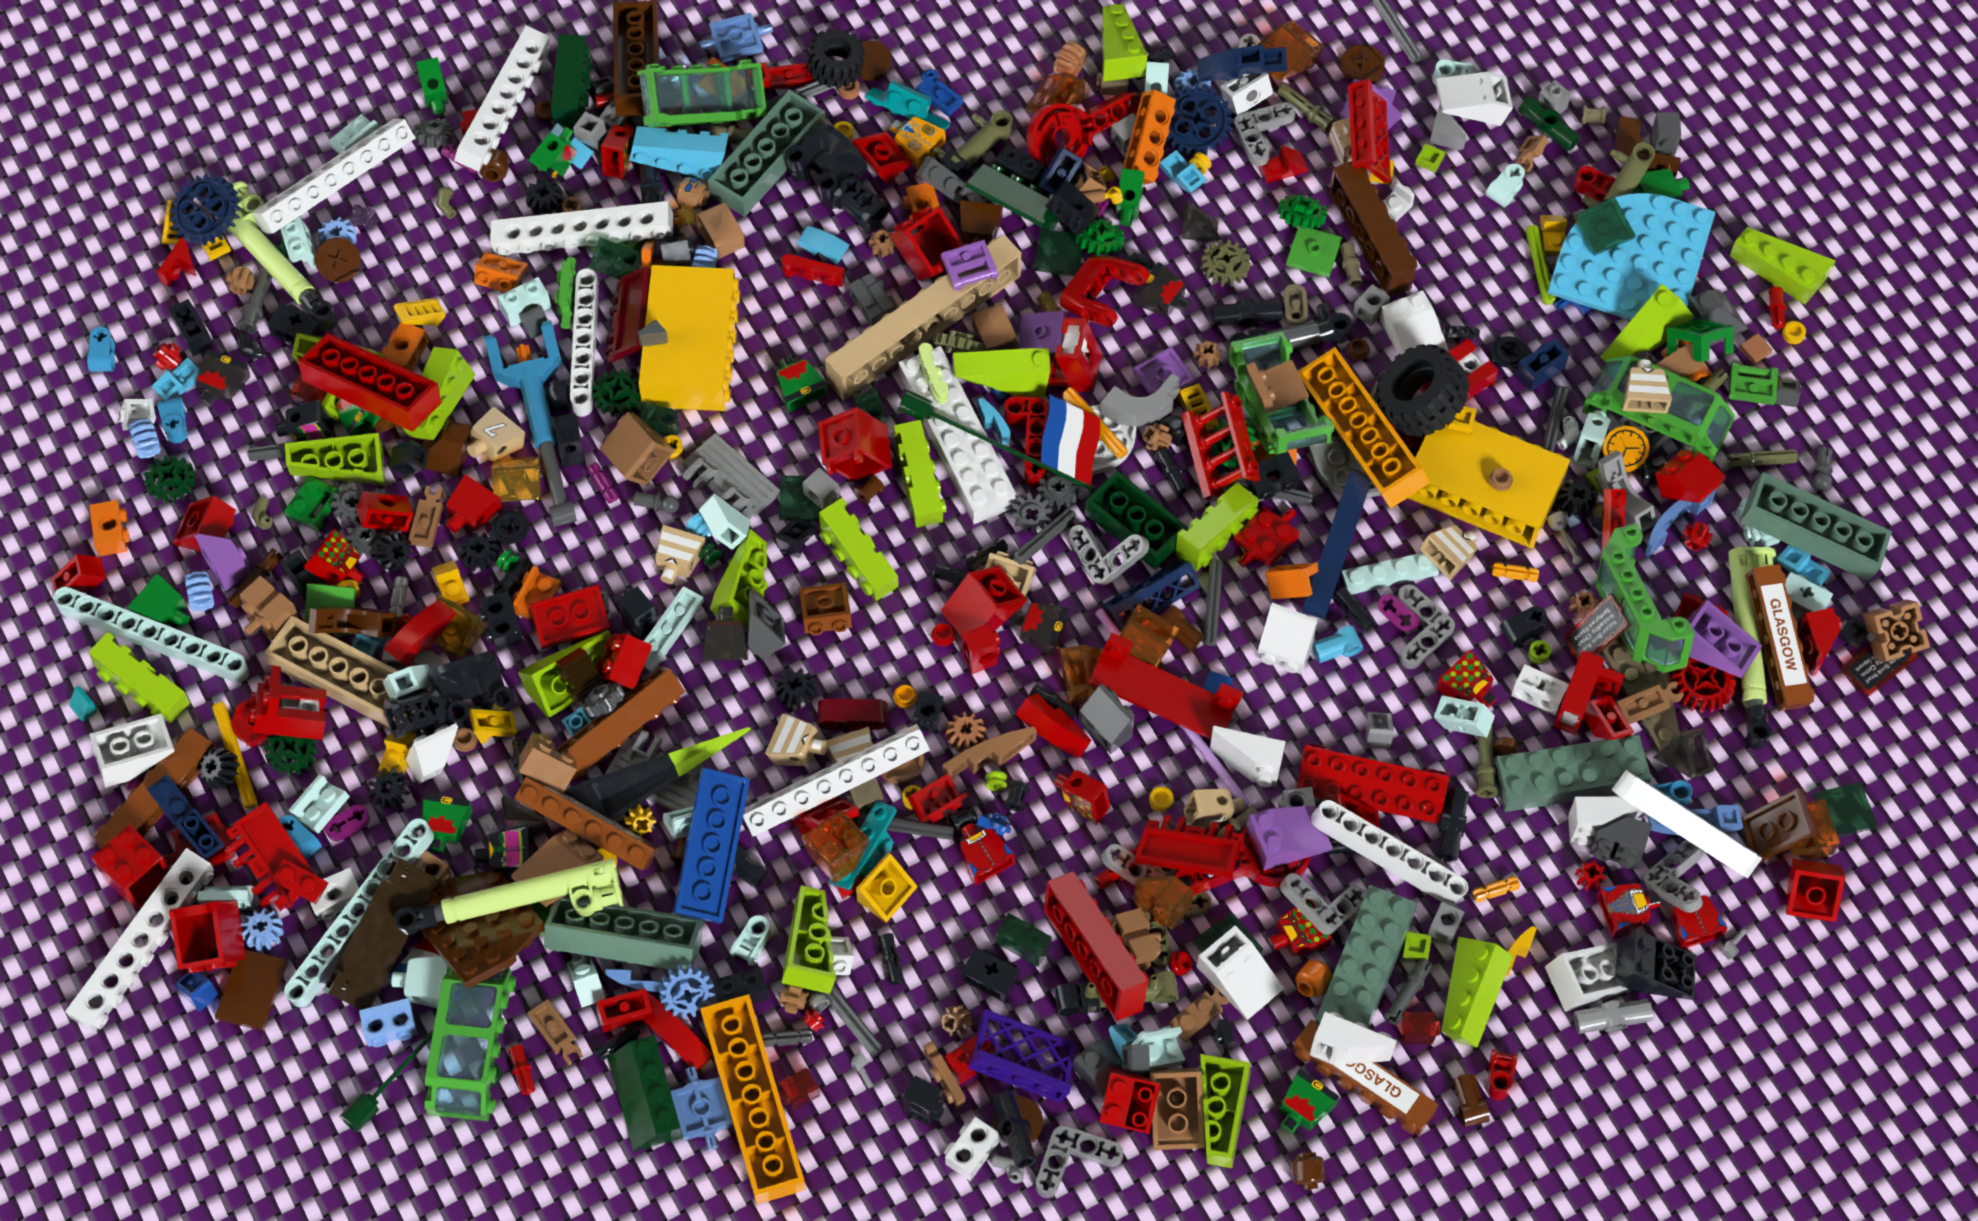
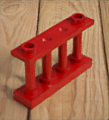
M1225 391L1220 393L1223 404L1205 414L1189 410L1181 414L1203 499L1215 502L1223 495L1222 489L1224 486L1242 477L1243 479L1256 482L1261 480L1258 472L1259 466L1254 457L1241 408L1242 402L1237 394ZM1226 413L1229 425L1208 436L1206 423ZM1232 435L1234 447L1214 457L1211 449L1212 444ZM1237 456L1240 468L1219 478L1217 466Z

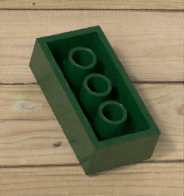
M559 34L551 103L554 127L559 123L574 131L573 127L584 114L585 107H589L587 89L591 88L589 70L593 69V58L590 57L591 46L587 44L585 35Z
M1118 471L1086 500L1085 515L1120 543L1133 534L1146 537L1149 542V549L1141 560L1155 571L1176 551L1178 532L1182 529L1188 530V526ZM1136 541V547L1134 549L1138 550V544L1140 542Z

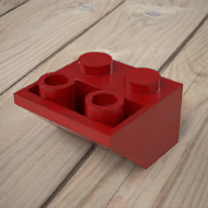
M613 634V637H609L606 642L604 659H600L596 666L602 680L612 685L617 682L621 688L634 690L653 645L628 634Z
M1111 1067L1099 1122L1149 1134L1161 1083L1137 1073Z

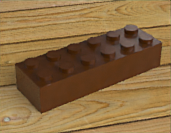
M657 0L613 2L614 100L616 116L647 115L643 79L638 76L637 71L646 69V65L659 64L660 66ZM654 77L658 111L661 113L660 77Z
M1352 161L1333 167L1329 193L1379 285L1389 297L1411 290L1413 280L1415 279L1416 267L1418 266L1417 260L1408 251L1405 238L1401 237L1398 233L1395 220L1391 219L1388 215L1387 206L1384 201L1381 202L1375 184H1371L1367 169L1364 167L1354 168Z

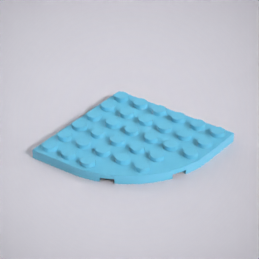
M1649 193L1627 194L1606 200L1586 212L1568 233L1559 252L1547 294L1630 321L1661 284L1665 285L1688 306L1715 212L1674 198Z

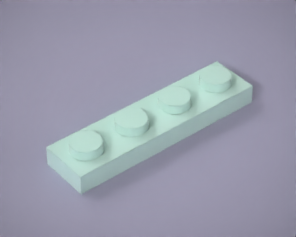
M1423 553L1343 570L1341 577L1344 586L1352 595L1437 576L1439 569Z
M684 586L644 640V642L653 645L643 667L644 671L649 674L655 671L704 602L702 596Z

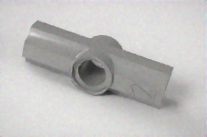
M1648 999L1625 1003L1614 1000L1605 1002L1596 1008L1574 1011L1573 1014L1578 1034L1599 1030L1616 1032L1625 1029L1628 1025L1652 1022L1653 1010Z

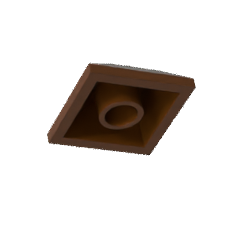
M446 420L434 440L424 439L422 446L429 449L426 469L458 478L469 454L467 446L471 444L470 435L472 427L453 420Z

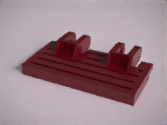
M646 266L622 276L620 281L617 282L616 291L618 293L611 296L610 302L615 306L610 308L609 314L613 317L612 330L614 332L607 335L606 343L610 345L605 348L604 352L608 356L610 363L643 349L639 344L638 331L645 327L651 276V269Z

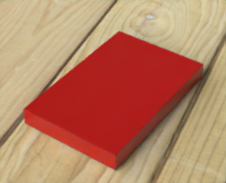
M599 584L529 604L542 650L611 630Z

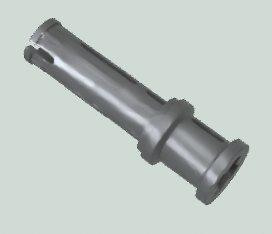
M264 268L260 269L250 300L243 306V316L237 322V328L243 333L255 334L257 332L256 325L258 319L263 315L262 305L273 278L271 274L268 275L269 272Z

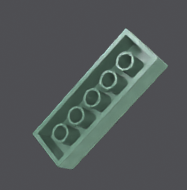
M789 89L708 179L709 195L721 203L726 202L729 208L746 217L789 168L785 157L787 148L791 145L801 146L826 123L825 111Z
M1762 472L1752 485L1740 520L1741 523L1867 581H1870L1881 568L1892 531L1765 472Z
M1640 735L1497 756L1494 764L1497 770L1496 781L1504 812L1574 802L1575 797L1617 795L1612 791V788L1626 769L1648 783L1651 781Z
M1369 885L1315 1022L1320 1024L1325 1012H1334L1342 1015L1347 1021L1352 1023L1360 1022L1370 1028L1415 915L1417 902Z
M564 896L554 902L546 920L544 949L678 971L677 965H681L682 969H686L687 964H691L693 969L702 944L703 919L627 906L620 907L615 904L603 907V910L584 917L576 912L571 903V898ZM581 899L578 906L581 908L589 905L590 900Z

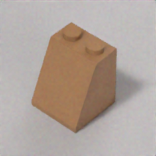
M629 412L620 417L615 429L605 436L603 444L599 448L627 480L645 486L650 483L675 451L671 445L640 417Z

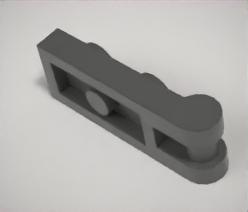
M930 156L926 157L916 173L918 177L958 205H960V201L964 200L968 193L972 192L971 189L965 187L967 182ZM959 186L961 188L956 195L954 192L956 188Z

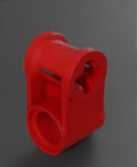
M1582 166L1578 170L1573 186L1576 192L1601 203L1616 178L1606 175L1591 166Z
M1492 1049L1487 1082V1093L1490 1098L1501 1101L1508 1096L1513 1084L1518 1057L1517 1053L1510 1055L1499 1053L1496 1049ZM1500 1082L1505 1086V1088H1497L1494 1085V1083Z

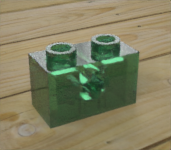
M599 237L588 268L621 279L622 276L638 269L642 252Z
M1008 913L996 932V944L1037 967L1040 966L1051 948L1052 937L1011 913Z

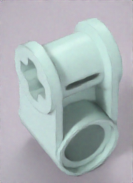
M1448 59L1439 60L1436 64L1432 81L1436 85V78L1476 73V66L1471 63L1450 61Z
M1519 164L1508 165L1498 178L1490 184L1485 196L1505 208L1522 188V179L1525 175L1524 168Z
M756 915L751 917L730 950V955H737L748 961L750 966H754L771 936L769 922L764 916ZM757 926L765 928L760 934L753 932V929Z

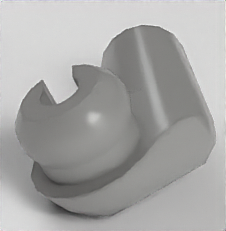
M999 1154L994 1155L992 1166L1005 1169L1012 1183L1017 1184L1023 1181L1024 1170L1016 1168L1013 1158Z

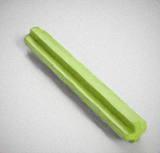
M1537 225L1528 226L1526 228V235L1542 301L1545 305H1552L1555 303L1556 297L1547 294L1551 277L1539 228Z

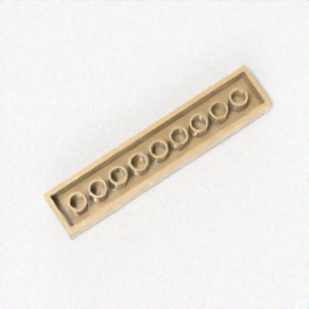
M1005 235L991 240L987 247L997 268L998 278H987L962 286V289L954 291L948 274L938 277L934 284L928 288L921 289L914 298L904 301L892 313L885 314L878 323L868 326L861 335L848 340L838 351L831 352L825 359L827 384L843 401L848 399L919 349L922 343L929 342L936 336V333L943 332L1021 277V251ZM984 265L958 273V277L985 270L987 267Z

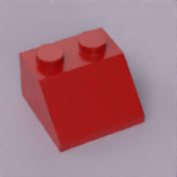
M1687 449L1679 451L1676 456L1655 473L1661 498L1701 503L1726 480L1725 474L1701 452H1693Z
M215 496L189 503L172 544L201 552L195 535L204 534L225 538L228 529L234 523L233 517L236 509Z
M1833 607L1806 613L1797 630L1798 638L1803 644V655L1811 676L1818 673L1842 628L1839 615L1835 614Z
M1793 858L1788 878L1786 915L1836 922L1845 882L1843 867L1841 865Z

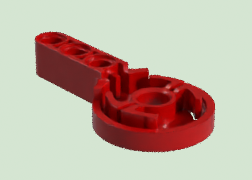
M1122 92L1084 112L1080 108L1063 103L1043 106L1033 115L1027 129V145L1032 158L1045 164L1044 169L1047 168L1060 146L1055 139L1056 132L1060 129L1063 133L1061 145L1083 159L1088 146H1092L1094 134L1110 127L1132 113H1137L1142 95L1138 92Z
M1245 827L1241 832L1244 838L1231 878L1215 875L1213 877H1205L1202 873L1179 870L1175 875L1173 890L1178 897L1189 898L1240 877H1248L1264 886L1280 887L1283 879L1297 866L1298 868L1293 873L1302 877L1309 866L1311 857L1263 871L1253 844L1250 845L1251 840ZM1187 880L1191 885L1183 886L1180 884V881Z

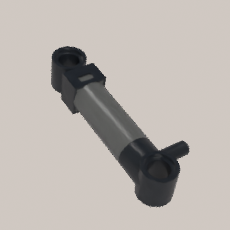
M1319 304L1316 309L1320 321L1265 331L1263 327L1249 330L1248 335L1242 332L1233 334L1229 340L1228 357L1231 342L1283 331L1286 339L1291 341L1293 349L1326 342L1342 344L1350 336L1352 322L1345 313H1335L1329 319L1325 305ZM1277 342L1244 348L1243 357L1245 362L1249 360L1250 355L1253 361L1269 358V354L1277 352Z

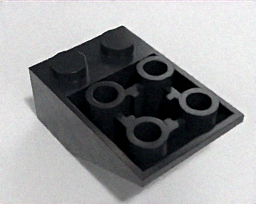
M1637 929L1617 940L1615 984L1638 993L1689 1000L1694 999L1696 954Z

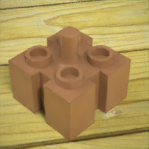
M259 576L240 594L243 602L241 607L247 613L246 618L250 622L243 630L249 636L259 627H263L262 632L265 636L273 640L291 615L299 619L296 615L297 611L294 604L283 594L278 593L262 576Z
M1905 599L1890 604V610L1878 608L1863 613L1867 632L1874 633L1875 639L1870 641L1874 659L1887 662L1904 656L1903 651L1914 653L1930 648L1926 629L1919 628L1918 621L1923 620L1918 601Z
M1141 908L1116 914L1110 921L1112 929L1121 936L1127 951L1132 952L1140 970L1146 972L1151 966V961L1155 960L1162 951L1159 942L1161 941V934L1159 932L1149 933L1150 922Z

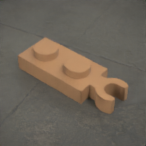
M426 486L424 491L426 500L419 499L408 540L412 542L410 545L433 548L443 510V504L440 502L443 499V490L439 487L438 493L431 495L430 486Z
M1671 682L1664 690H1662L1659 684L1617 701L1616 704L1628 723L1632 724L1669 709L1671 705L1669 701L1679 702L1684 694L1683 692L1679 694L1672 693L1671 690L1676 689L1678 683Z
M1216 987L1212 996L1205 991L1169 1022L1171 1028L1181 1027L1182 1033L1178 1036L1185 1043L1223 1012L1220 1004L1225 1005L1229 1003L1225 997L1220 996V991Z
M548 999L527 1013L529 1019L555 1054L563 1052V1059L567 1065L570 1066L572 1064L568 1057L570 1053H577L580 1058L583 1057L581 1049L577 1045H572V1043L577 1041L575 1035Z
M933 1041L923 1046L925 1049L924 1053L932 1064L930 1072L936 1083L941 1082L944 1090L942 1092L948 1104L953 1103L957 1110L965 1105V1095L943 1057L938 1053Z

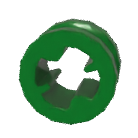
M508 549L499 556L496 566L503 568V571L506 573L509 570L512 571L517 566L520 558L516 554L513 555V552Z

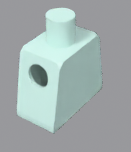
M1147 62L1145 92L1155 89L1167 95L1169 63Z
M1595 411L1588 413L1572 463L1595 469L1610 423V419L1607 418L1604 412ZM1587 440L1595 442L1593 448L1586 446Z
M441 956L410 959L408 961L407 973L393 972L392 987L404 988L406 999L409 998L412 1003L437 1008L442 979L444 975L449 973L448 965Z

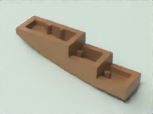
M1033 726L985 740L942 765L943 775L949 773L951 779H953L966 768L975 774L991 761L1000 767L1036 740L1037 730Z

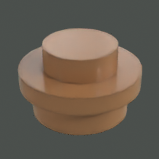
M1498 468L1492 471L1489 476L1490 486L1497 491L1508 490L1513 483L1511 473L1505 468Z
M462 728L456 732L453 744L457 750L468 752L475 748L478 739L473 730Z

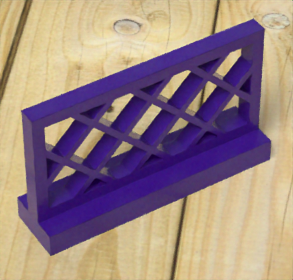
M985 1009L981 1017L974 1054L969 1060L968 1068L1060 1103L1070 1094L1072 1084H1069L1076 1043ZM988 1019L995 1021L1001 1030L992 1033L987 1025ZM1013 1028L1019 1030L1023 1039L1015 1042L1009 1030ZM1002 1033L1010 1044L1003 1049L995 1038ZM1035 1037L1042 1039L1046 1048L1038 1051L1032 1039ZM989 1040L996 1052L990 1054L982 1051L983 1042ZM1024 1042L1027 1043L1033 1053L1027 1057H1024L1018 1045ZM1061 1046L1068 1049L1067 1057L1061 1059L1055 1047ZM1013 1049L1019 1061L1015 1063L1009 1061L1004 1052ZM1046 1051L1050 1052L1055 1063L1047 1066L1041 1056ZM1035 1057L1042 1069L1039 1071L1032 1070L1027 1061ZM1058 1066L1063 1074L1062 1080L1054 1078L1050 1069Z

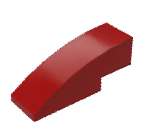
M440 600L434 602L411 619L391 639L384 650L409 667L422 649L428 652L457 613Z
M1038 693L1027 697L1016 713L1028 727L1034 726L1038 735L1077 758L1083 755L1092 741L1060 707L1053 709Z

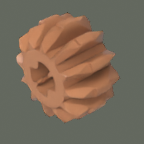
M1069 41L1063 45L1056 57L1054 72L1065 80H1073L1084 66V62L1087 59V50L1081 45Z
M963 712L961 718L954 715L953 722L948 721V730L945 732L946 738L949 739L950 747L956 746V751L960 752L962 748L967 750L985 741L984 735L987 734V729L983 727L982 719L976 720L974 713L967 717V714Z

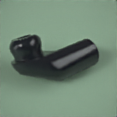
M241 333L238 335L240 353L243 357L252 360L264 357V349L251 344L249 334Z

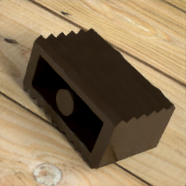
M577 648V650L556 662L560 669L557 671V675L564 684L567 682L570 690L568 694L574 703L578 702L583 705L585 703L584 700L589 697V693L594 688L604 684L588 653L582 648Z

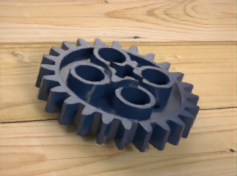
M1198 85L1195 86L1194 91H1191L1189 86H1187V93L1178 90V98L1173 95L1171 96L1176 99L1174 105L1175 112L1170 121L1169 135L1166 141L1173 140L1171 147L1179 146L1178 152L1180 154L1187 150V157L1192 152L1196 154L1202 151L1204 155L1208 156L1209 149L1216 153L1215 146L1223 147L1222 139L1229 140V136L1225 132H1232V127L1227 125L1233 123V118L1227 117L1232 114V109H1226L1229 106V102L1224 101L1221 103L1223 95L1220 94L1216 97V89L1208 93L1207 86L1202 91H1199ZM1188 104L1195 106L1192 112H1186L1183 108ZM1213 109L1217 113L1214 117H1207L1205 112ZM1197 118H1200L1201 122H1198V124L1195 125L1193 121H1196ZM1186 125L1190 129L1186 133H1180L1178 128ZM1208 130L1211 135L1208 138H1201L1199 136L1200 132Z
M204 174L202 179L197 175L196 182L193 183L189 179V186L186 188L181 185L183 192L175 193L178 200L171 201L176 207L169 211L175 215L170 218V221L174 223L173 229L177 231V234L188 243L192 242L196 246L201 243L206 246L208 241L215 244L216 237L223 240L222 234L224 232L230 234L229 226L236 227L232 221L233 219L240 218L235 212L241 210V207L237 205L241 199L236 196L238 191L233 188L234 186L222 176L219 178L215 174L211 177L208 174ZM195 197L217 218V222L194 202Z

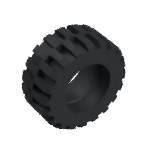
M1425 344L1416 345V348L1410 347L1405 350V353H1399L1395 356V360L1387 364L1386 371L1381 373L1379 377L1380 383H1377L1376 402L1382 413L1399 431L1406 435L1423 436V433L1430 435L1435 430L1440 431L1444 429L1448 422L1452 423L1455 420V415L1457 413L1460 414L1462 411V404L1466 403L1468 398L1466 392H1469V382L1463 367L1446 349L1433 344H1427V346ZM1432 381L1430 387L1421 396L1413 399L1415 393L1423 385Z

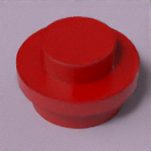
M940 623L933 628L931 638L938 646H948L955 639V631L949 624Z
M1175 951L1170 956L1169 965L1175 974L1182 976L1187 974L1192 968V960L1188 953Z
M807 1009L805 1011L806 1015L802 1018L803 1021L816 1032L820 1028L824 1029L826 1026L823 1022L825 1017L817 1009L813 1011Z

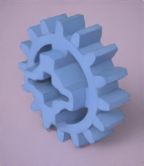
M687 964L686 969H682L681 965H677L678 971L674 972L670 969L668 970L670 977H662L664 985L659 986L661 1003H664L666 1011L672 1009L673 1016L681 1012L683 1018H686L687 1013H691L693 1017H696V1011H701L700 1008H703L704 1004H712L709 998L714 996L712 979H709L707 971L702 973L700 966L693 970L691 964Z

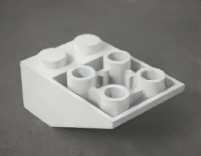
M1480 72L1436 78L1435 80L1442 113L1501 126L1513 109L1506 76L1490 72Z
M1236 925L1198 956L1196 967L1246 1020L1250 1019L1284 990V987L1253 943Z
M1325 1012L1315 1034L1310 1056L1332 1065L1390 1061L1397 1040H1394L1391 1035L1385 1032L1377 1033L1372 1031L1363 1023L1347 1021L1338 1013Z

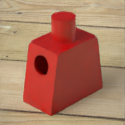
M465 474L447 501L446 506L451 518L447 521L446 526L454 533H457L463 525L472 531H476L503 509L500 497Z

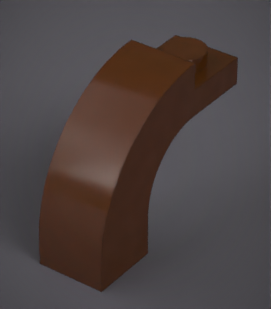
M1620 116L1615 134V148L1617 151L1630 156L1636 144L1642 142L1640 138L1642 120ZM1655 152L1654 159L1646 172L1669 169L1673 176L1676 177L1681 158ZM1644 153L1637 154V157L1641 160L1648 159Z
M349 606L310 608L308 632L315 634L355 633L373 637H394L397 613Z

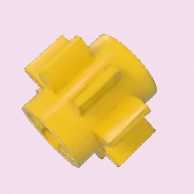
M640 804L634 809L629 808V817L624 818L625 823L629 825L628 830L636 831L641 837L643 833L652 832L651 824L656 823V819L654 816H651V808L648 807L645 810Z

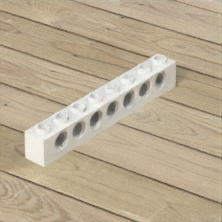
M527 25L525 26L459 144L454 161L478 172L483 164L488 165L492 156L491 149L496 150L501 139L499 137L500 133L505 134L509 122L507 120L509 118L513 119L518 108L516 106L517 102L522 103L526 94L524 89L526 87L530 88L534 80L533 73L539 72L543 63L541 61L542 57L546 59L551 46L548 45L550 36Z
M393 118L253 211L252 215L262 232L275 233L414 140L415 136L405 119Z
M663 201L491 220L490 244L495 254L507 256L514 253H531L532 251L541 250L552 251L559 248L572 249L578 246H597L605 243L617 244L624 241H641L651 238L662 239L673 236V212L669 202Z
M915 724L745 807L743 818L754 837L930 751L919 726Z
M187 848L184 850L65 1012L71 1019L93 1033L97 1029L103 1028L109 1018L107 1015L113 1008H117L121 1004L124 992L128 987H133L139 978L138 973L143 966L147 967L154 958L153 953L157 947L163 946L169 937L168 932L172 928L169 910L188 907V905L192 906L198 898V891L203 885H208L212 880L214 869L211 863ZM186 876L194 877L190 884H182V880ZM170 897H179L176 904L167 905V900ZM155 917H164L160 925H152ZM141 937L149 938L145 945L137 946V941ZM132 957L133 962L127 967L122 966V961L125 958ZM118 978V983L114 987L106 986L109 979ZM95 999H103V1003L100 1007H91V1004Z

